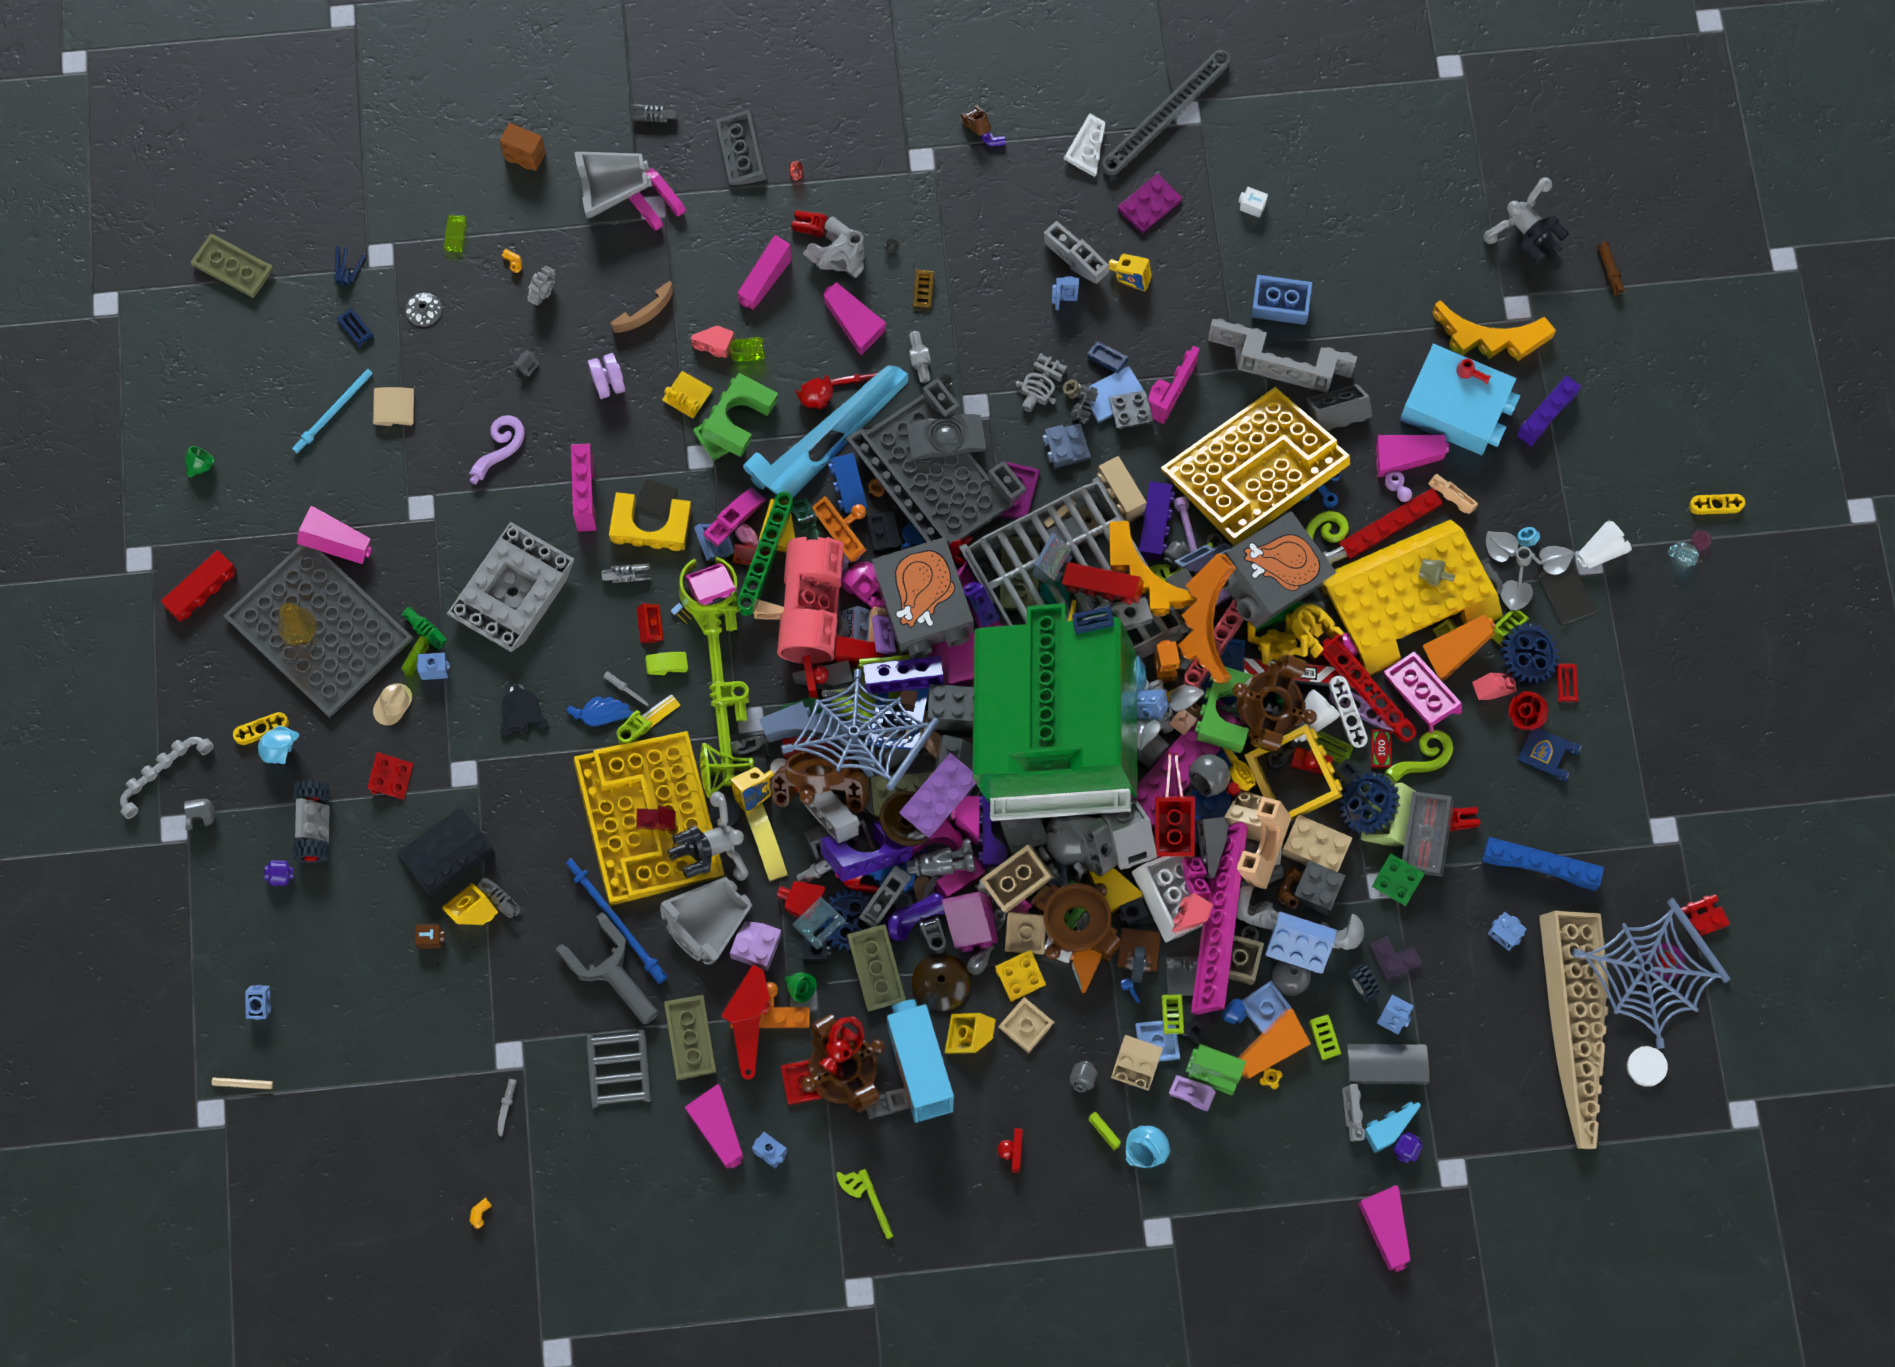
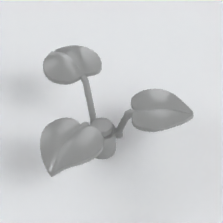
M1488 531L1486 535V548L1492 559L1497 562H1505L1509 556H1516V562L1520 565L1518 582L1514 580L1507 581L1503 584V591L1500 593L1502 601L1512 611L1524 608L1531 601L1533 595L1532 587L1528 583H1522L1524 566H1528L1531 563V559L1540 565L1543 564V569L1546 573L1559 575L1568 568L1574 556V552L1570 549L1560 546H1548L1539 552V560L1528 547L1523 546L1518 549V541L1510 533Z
M1147 679L1143 690L1150 689V684ZM1181 685L1171 693L1170 699L1172 702L1169 703V713L1166 712L1162 719L1149 718L1148 720H1137V748L1142 750L1148 742L1158 735L1160 730L1163 733L1171 732L1174 728L1169 723L1174 717L1173 710L1183 711L1205 694L1204 691L1192 685Z

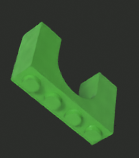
M739 373L736 378H732L729 382L727 392L723 391L719 404L714 405L711 409L709 419L703 421L701 437L741 457L750 444L752 434L732 424L728 420L726 412L735 406H748L768 416L777 402L778 393Z
M1225 667L1232 677L1227 683H1217L1211 676L1209 678L1212 685L1211 688L1207 687L1204 696L1207 699L1206 705L1202 704L1199 715L1203 717L1201 722H1197L1195 732L1198 733L1196 740L1241 753L1249 729L1224 721L1216 711V702L1226 696H1235L1233 694L1234 685L1237 683L1244 684L1253 675Z
M1200 1044L1198 1050H1193L1185 1072L1189 1073L1187 1078L1189 1080L1233 1095L1236 1085L1240 1081L1246 1061Z

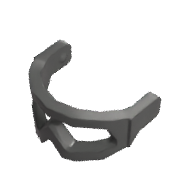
M764 734L762 736L742 739L741 743L737 740L730 742L735 754L741 756L758 750L768 739ZM756 740V746L738 751L740 748H745L747 741Z
M1075 862L1073 866H1066L1067 871L1070 869L1077 871V876L1071 877L1067 873L1069 881L1073 880L1080 883L1081 876L1088 872L1079 862Z

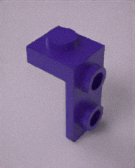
M977 582L967 584L964 587L965 589H963L966 600L971 603L982 627H987L997 621L999 616L984 586Z

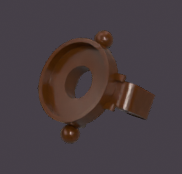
M1288 654L1281 655L1275 664L1270 663L1267 672L1253 675L1244 684L1237 683L1234 685L1233 694L1238 698V714L1244 726L1249 729L1247 736L1251 738L1250 743L1252 746L1268 752L1277 751L1282 744L1283 735L1297 727L1302 720L1309 725L1317 720L1315 711L1311 709L1306 710V702L1303 701L1298 685L1293 681L1294 678H1300L1305 672L1306 661ZM1270 691L1279 694L1283 701V709L1275 717L1268 715L1263 708V698Z
M813 750L829 757L837 764L840 761L839 758L826 750ZM833 750L842 756L843 753L841 751ZM803 751L791 756L785 762V766H781L771 779L773 802L779 807L787 806L795 796V786L800 793V801L806 805L814 801L815 795L830 790H845L846 805L849 811L860 813L869 801L868 778L863 772H859L860 768L848 767L836 771V766L818 755ZM844 760L842 765L852 764V760Z
M1076 883L1065 885L1061 888L1054 884L1051 888L1043 885L1032 899L1031 906L1038 913L1043 914L1044 928L1048 939L1053 943L1047 946L1045 950L1046 956L1049 959H1057L1061 954V950L1065 952H1083L1095 948L1096 952L1102 954L1101 959L1109 962L1120 948L1121 940L1115 935L1117 930L1110 926L1111 910L1105 898L1108 893L1105 884L1097 883L1091 887L1086 884ZM1073 908L1085 910L1090 918L1089 925L1081 931L1069 929L1064 921L1067 911Z
M829 1014L812 1024L811 1033L814 1039L811 1040V1043L815 1049L808 1064L809 1077L802 1080L801 1086L805 1092L810 1093L815 1090L822 1098L837 1104H847L850 1110L855 1107L857 1112L860 1113L875 1105L879 1100V1094L873 1085L877 1073L876 1055L884 1053L886 1045L880 1039L874 1040L871 1045L863 1040L860 1049L850 1056L856 1066L855 1074L848 1079L836 1077L833 1073L819 1065L824 1058L828 1057L826 1044L829 1042L830 1030L837 1022L834 1016ZM856 1039L854 1041L849 1042L850 1047L854 1044Z

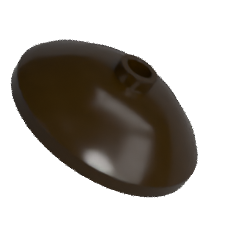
M899 791L890 795L882 804L879 813L880 825L886 836L897 844L910 847L921 845L929 840L926 835L899 813L915 795L916 792ZM903 822H907L908 826L903 825Z
M933 954L924 958L916 966L912 975V990L915 998L921 1005L926 1004L927 1009L931 1011L947 1012L959 1007L965 1001L970 991L971 979L967 967L958 958L949 954ZM944 977L945 981L940 983L937 979Z

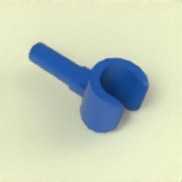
M1131 979L1121 980L1122 990L1129 989L1136 1003L1141 1002L1135 992Z

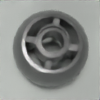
M1206 754L1194 760L1189 768L1188 778L1192 786L1200 794L1212 797L1219 795L1227 788L1231 774L1227 763L1222 758L1213 754Z

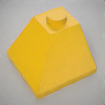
M473 883L441 907L456 924L484 925L486 922L491 921L498 913L488 898Z
M981 1013L951 1014L945 1053H976L993 1039L996 1019Z

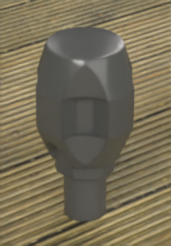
M994 946L981 949L973 954L967 965V970L971 974L979 975L984 971Z

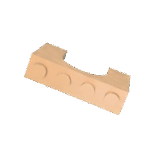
M1262 797L1256 813L1262 823L1260 845L1256 854L1246 851L1242 852L1237 870L1248 885L1267 889L1291 821V816L1281 801Z

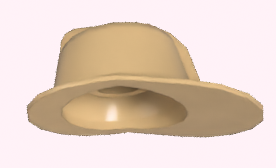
M400 683L387 686L374 705L373 715L375 720L385 726L397 723L412 701L411 690L406 685Z

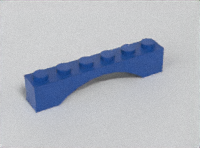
M1489 837L1485 843L1481 860L1482 862L1497 866L1517 867L1546 873L1570 882L1575 886L1596 891L1600 886L1604 867L1492 837Z

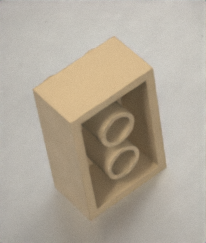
M1117 456L1099 465L1097 477H1100L1123 519L1129 521L1130 524L1143 517L1147 502L1120 457Z
M1298 814L1281 855L1306 866L1310 860L1338 872L1352 837Z
M1026 845L980 880L1002 911L1008 912L1054 877L1033 847Z

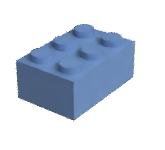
M1257 275L1251 318L1306 325L1312 282Z
M1279 912L1265 956L1323 974L1334 944L1336 930Z

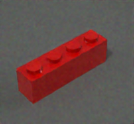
M217 550L165 596L161 602L181 622L183 619L189 618L195 608L202 606L211 594L216 593L225 581L231 580L237 570Z
M1067 562L1062 585L1070 593L1077 594L1078 592H1083L1089 597H1096L1098 595L1103 596L1102 598L1108 601L1118 599L1124 604L1132 605V603L1139 604L1144 581L1140 576Z

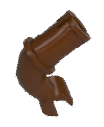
M1291 866L1287 869L1286 878L1278 889V901L1294 909L1298 906L1299 901L1293 896L1290 889L1294 882L1296 883L1301 879L1302 873Z

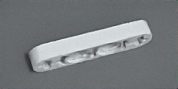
M1342 676L1333 677L1329 682V688L1336 708L1340 713V719L1348 741L1355 748L1363 747L1367 743V735L1348 682ZM1336 680H1338V682L1343 683V685L1340 686L1341 691H1346L1347 694H1343L1337 697L1336 694L1340 693V691L1338 688H1334ZM1343 697L1348 698L1350 701V705L1346 709L1340 706V700ZM1350 715L1356 718V724L1353 727L1346 723V719ZM1358 727L1360 728V730L1356 732L1358 736H1362L1363 738L1362 740H1360L1361 744H1358V742L1353 741V739L1356 738V735L1354 732L1350 733L1349 730L1356 729Z

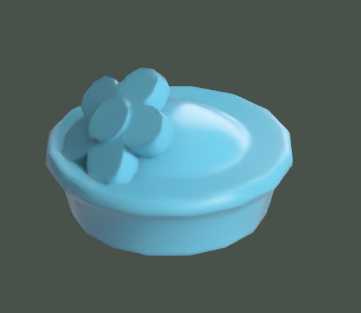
M1532 527L1524 528L1518 533V544L1525 547L1533 546L1539 541L1540 533Z

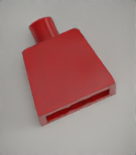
M794 881L791 890L780 886L776 897L786 900L784 905L785 911L812 926L825 896L826 888Z

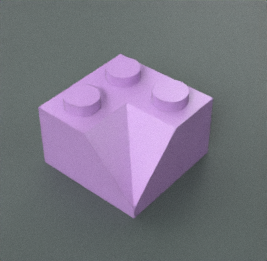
M744 922L731 948V959L751 966L754 964L760 969L768 971L782 936L781 930L763 923Z

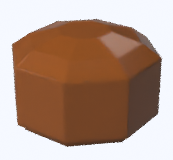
M877 478L871 479L868 484L869 494L875 498L883 496L886 492Z

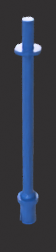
M569 859L566 865L576 876L573 881L575 883L581 882L645 963V971H649L658 984L663 983L668 978V975L658 965L659 961L649 957L587 878L588 871H581L576 863Z

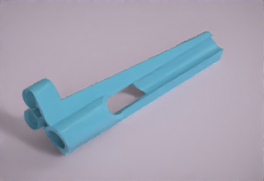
M887 365L772 465L756 452L743 465V468L752 476V482L761 490L767 487L776 495L784 491L790 493L793 498L848 443L846 438L863 428L908 383V373L899 367ZM830 430L845 434L818 462L810 460L809 451Z

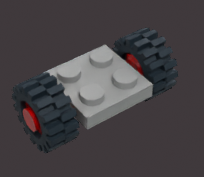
M308 780V782L302 781L294 784V802H296L295 837L301 839V841L293 842L292 859L296 862L321 863L328 860L329 806L324 805V803L329 802L330 785L328 783Z

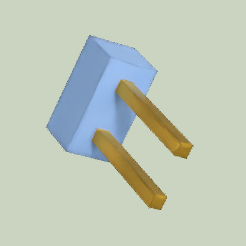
M678 603L671 610V613L674 616L677 614L687 624L678 612L681 610L690 620L692 618L682 610L683 606Z

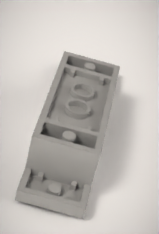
M1212 319L1208 341L1241 349L1242 354L1238 370L1325 393L1329 390L1333 374L1348 378L1352 376L1357 356H1353L1349 352L1342 353L1330 347H1321L1316 367L1306 362L1299 363L1291 358H1280L1272 353H1262L1267 333L1260 329H1250L1242 324L1227 323L1223 319Z

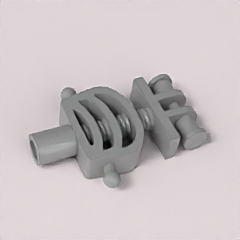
M1041 353L1037 362L1035 361L1033 369L1042 374L1029 373L1025 377L1024 383L1016 382L1017 387H1022L1021 394L1026 396L1021 407L1025 411L1031 412L1036 402L1046 405L1050 401L1052 404H1055L1056 399L1052 398L1055 386L1049 377L1060 382L1062 374L1064 375L1068 366L1060 364L1058 360L1054 363L1052 362V357L1049 356L1048 358Z

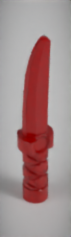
M877 373L854 374V376L831 380L833 386L855 383L856 385L860 384V382L870 381Z

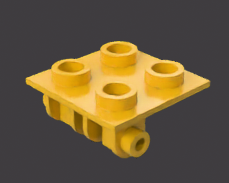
M681 371L672 386L665 389L664 393L666 395L662 401L694 418L713 391V388Z
M1031 949L995 966L996 973L1000 977L1011 1002L1046 985Z

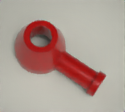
M1464 359L1457 365L1456 372L1461 378L1468 379L1473 376L1485 382V384H1488L1491 378L1490 375L1476 370L1475 364L1471 359Z

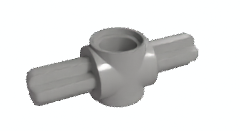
M913 331L909 334L912 346L909 351L911 365L917 369L920 382L927 383L930 381L928 366L931 364L928 347L922 344L920 333Z

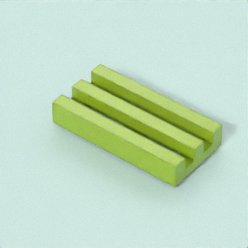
M1095 1112L1090 1115L1089 1121L1115 1151L1120 1147L1121 1141L1101 1117Z

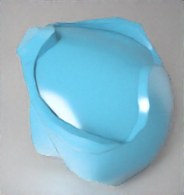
M277 726L273 730L267 731L261 737L258 744L259 756L263 762L268 764H285L287 753L291 752L293 742L298 739L299 733L284 726Z
M1139 1126L1129 1133L1126 1142V1161L1131 1166L1152 1168L1167 1160L1170 1154L1169 1142L1160 1129L1154 1126Z

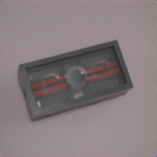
M1414 791L1412 793L1402 860L1421 870L1425 875L1443 877L1454 807L1452 796Z

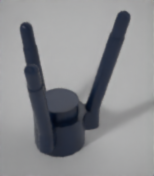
M337 245L334 279L337 284L348 286L350 282H354L366 254L362 255L351 274V270L345 267L348 248H344L342 263L339 268L340 252L339 245Z

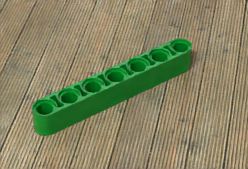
M788 492L778 493L774 500L739 594L738 608L739 612L744 616L752 615L757 607L793 510V499ZM784 500L789 502L787 505L780 504ZM777 517H781L783 519L781 522L774 521V519ZM770 534H775L776 538L769 539L767 538V536ZM763 551L770 552L768 556L761 555ZM762 568L764 569V571L762 573H756L755 569ZM750 585L758 586L755 590L748 589ZM744 602L751 603L749 607L742 606Z

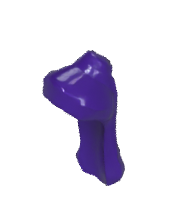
M933 893L915 904L890 912L883 918L882 922L883 925H886L889 937L895 942L904 940L918 921L932 915L945 914L942 899L945 898L939 893Z

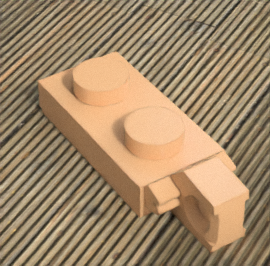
M1438 474L1434 475L1430 480L1429 485L1434 490L1440 491L1445 499L1454 502L1462 512L1470 514L1477 508L1478 503L1452 482H1447Z

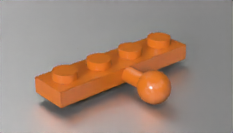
M826 496L811 507L835 540L843 542L844 553L851 562H854L866 551V548L849 527L854 520L865 517L866 508L863 505H854L851 514L843 519Z
M768 982L772 1008L767 1016L763 1015L760 1019V1028H810V1007H774V997L778 993V987L775 983Z

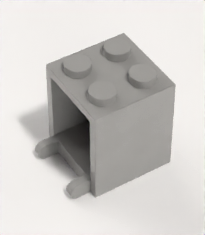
M1131 799V812L1100 814L1101 819L1108 826L1117 865L1120 870L1157 858L1150 819L1137 799Z

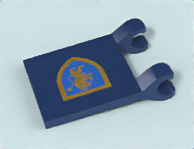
M1537 728L1531 730L1518 761L1566 782L1569 772L1557 767L1565 750L1578 755L1581 745L1569 742Z

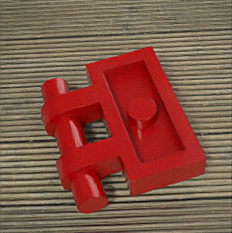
M1716 894L1704 896L1701 900L1695 903L1689 902L1685 907L1681 908L1685 915L1689 914L1691 918L1689 921L1701 937L1730 924L1722 907L1714 909L1712 905L1718 902ZM1704 907L1706 913L1698 915L1697 910Z

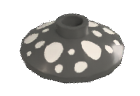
M423 292L409 299L405 312L412 324L426 327L438 321L442 314V305L435 295ZM426 305L424 309L420 308V306Z

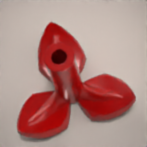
M970 535L962 541L955 540L948 546L953 562L959 566H963L964 562L963 559L958 557L961 552L959 547L965 544L968 546L973 541Z

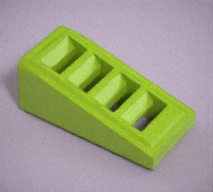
M1510 610L1495 625L1496 628L1493 629L1495 635L1492 639L1503 647L1501 642L1506 640L1503 636L1509 633L1504 628L1510 630L1514 628L1512 625L1521 626L1529 618L1520 610ZM1513 615V616L1516 617L1520 622H1517V621H1516L1513 617H1511V616Z
M1162 995L1161 1008L1164 1034H1184L1182 995ZM1167 1004H1177V1007H1167ZM1167 1011H1178V1014H1167ZM1167 1018H1178V1021H1167ZM1168 1025H1179V1028L1168 1029Z
M1329 1015L1310 1020L1309 1026L1321 1059L1325 1060L1340 1055L1341 1051ZM1325 1023L1326 1026L1317 1029L1316 1025ZM1328 1030L1329 1034L1319 1036V1033ZM1329 1038L1331 1039V1042L1325 1044L1321 1043V1041ZM1334 1047L1333 1050L1324 1052L1325 1048Z

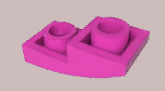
M1183 858L1182 867L1189 895L1195 893L1202 898H1208L1211 892L1204 878L1207 871L1201 858Z

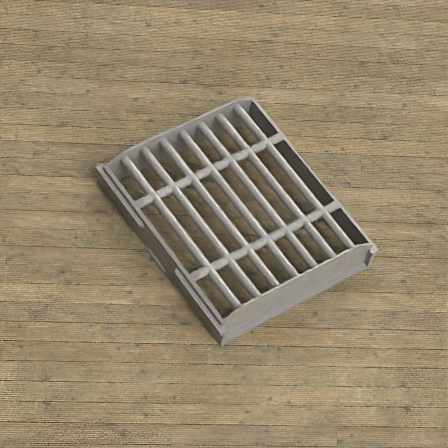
M1099 476L1092 479L1091 484L1082 486L982 537L969 547L967 544L959 547L979 584L984 586L999 616L998 620L1004 626H1011L1012 623L992 590L1001 584L1005 586L1026 624L1027 610L1010 580L1021 576L1037 605H1045L1027 571L1034 568L1039 555L1024 531L1025 528L1034 524L1046 545L1050 537L1040 520L1048 516L1052 517L1066 544L1071 548V552L1078 564L1088 566L1077 548V545L1087 542L1102 569L1110 570L1108 562L1093 538L1103 533L1110 544L1109 521L1105 522L1090 495L1093 493L1097 495L1110 521L1125 520ZM1084 499L1099 526L1089 531L1072 500L1076 503ZM1064 504H1066L1083 533L1075 539H1072L1057 513V510ZM1015 533H1018L1032 558V561L1022 565L1007 538ZM1001 541L1016 568L1008 573H1005L991 548V545ZM1133 541L1134 547H1135L1137 553L1139 554L1141 560H1142V561L1145 563V565L1148 567V565L1146 564V562H1145L1144 558L1142 557L1140 551L1138 550L1137 546L1135 545V543H1134V541ZM982 550L985 551L999 576L989 583L973 556ZM1064 565L1061 571L1065 573L1066 566ZM1055 583L1053 587L1047 584L1057 603L1066 604ZM1082 592L1074 594L1084 612L1091 610ZM1146 592L1140 598L1146 597L1150 609L1149 592ZM1096 595L1101 604L1107 601L1108 606H1111L1108 600L1102 598L1103 596ZM1066 604V606H1067V608H1068V617H1069L1070 609H1069L1068 605ZM1169 606V614H1166L1173 626L1172 628L1167 629L1162 618L1154 616V614H1152L1153 620L1161 633L1150 637L1145 626L1137 627L1144 642L1136 646L1133 645L1136 657L1145 658L1155 653L1156 645L1161 641L1170 640L1173 642L1183 638L1188 628L1173 606ZM1127 611L1130 617L1134 616L1132 611Z

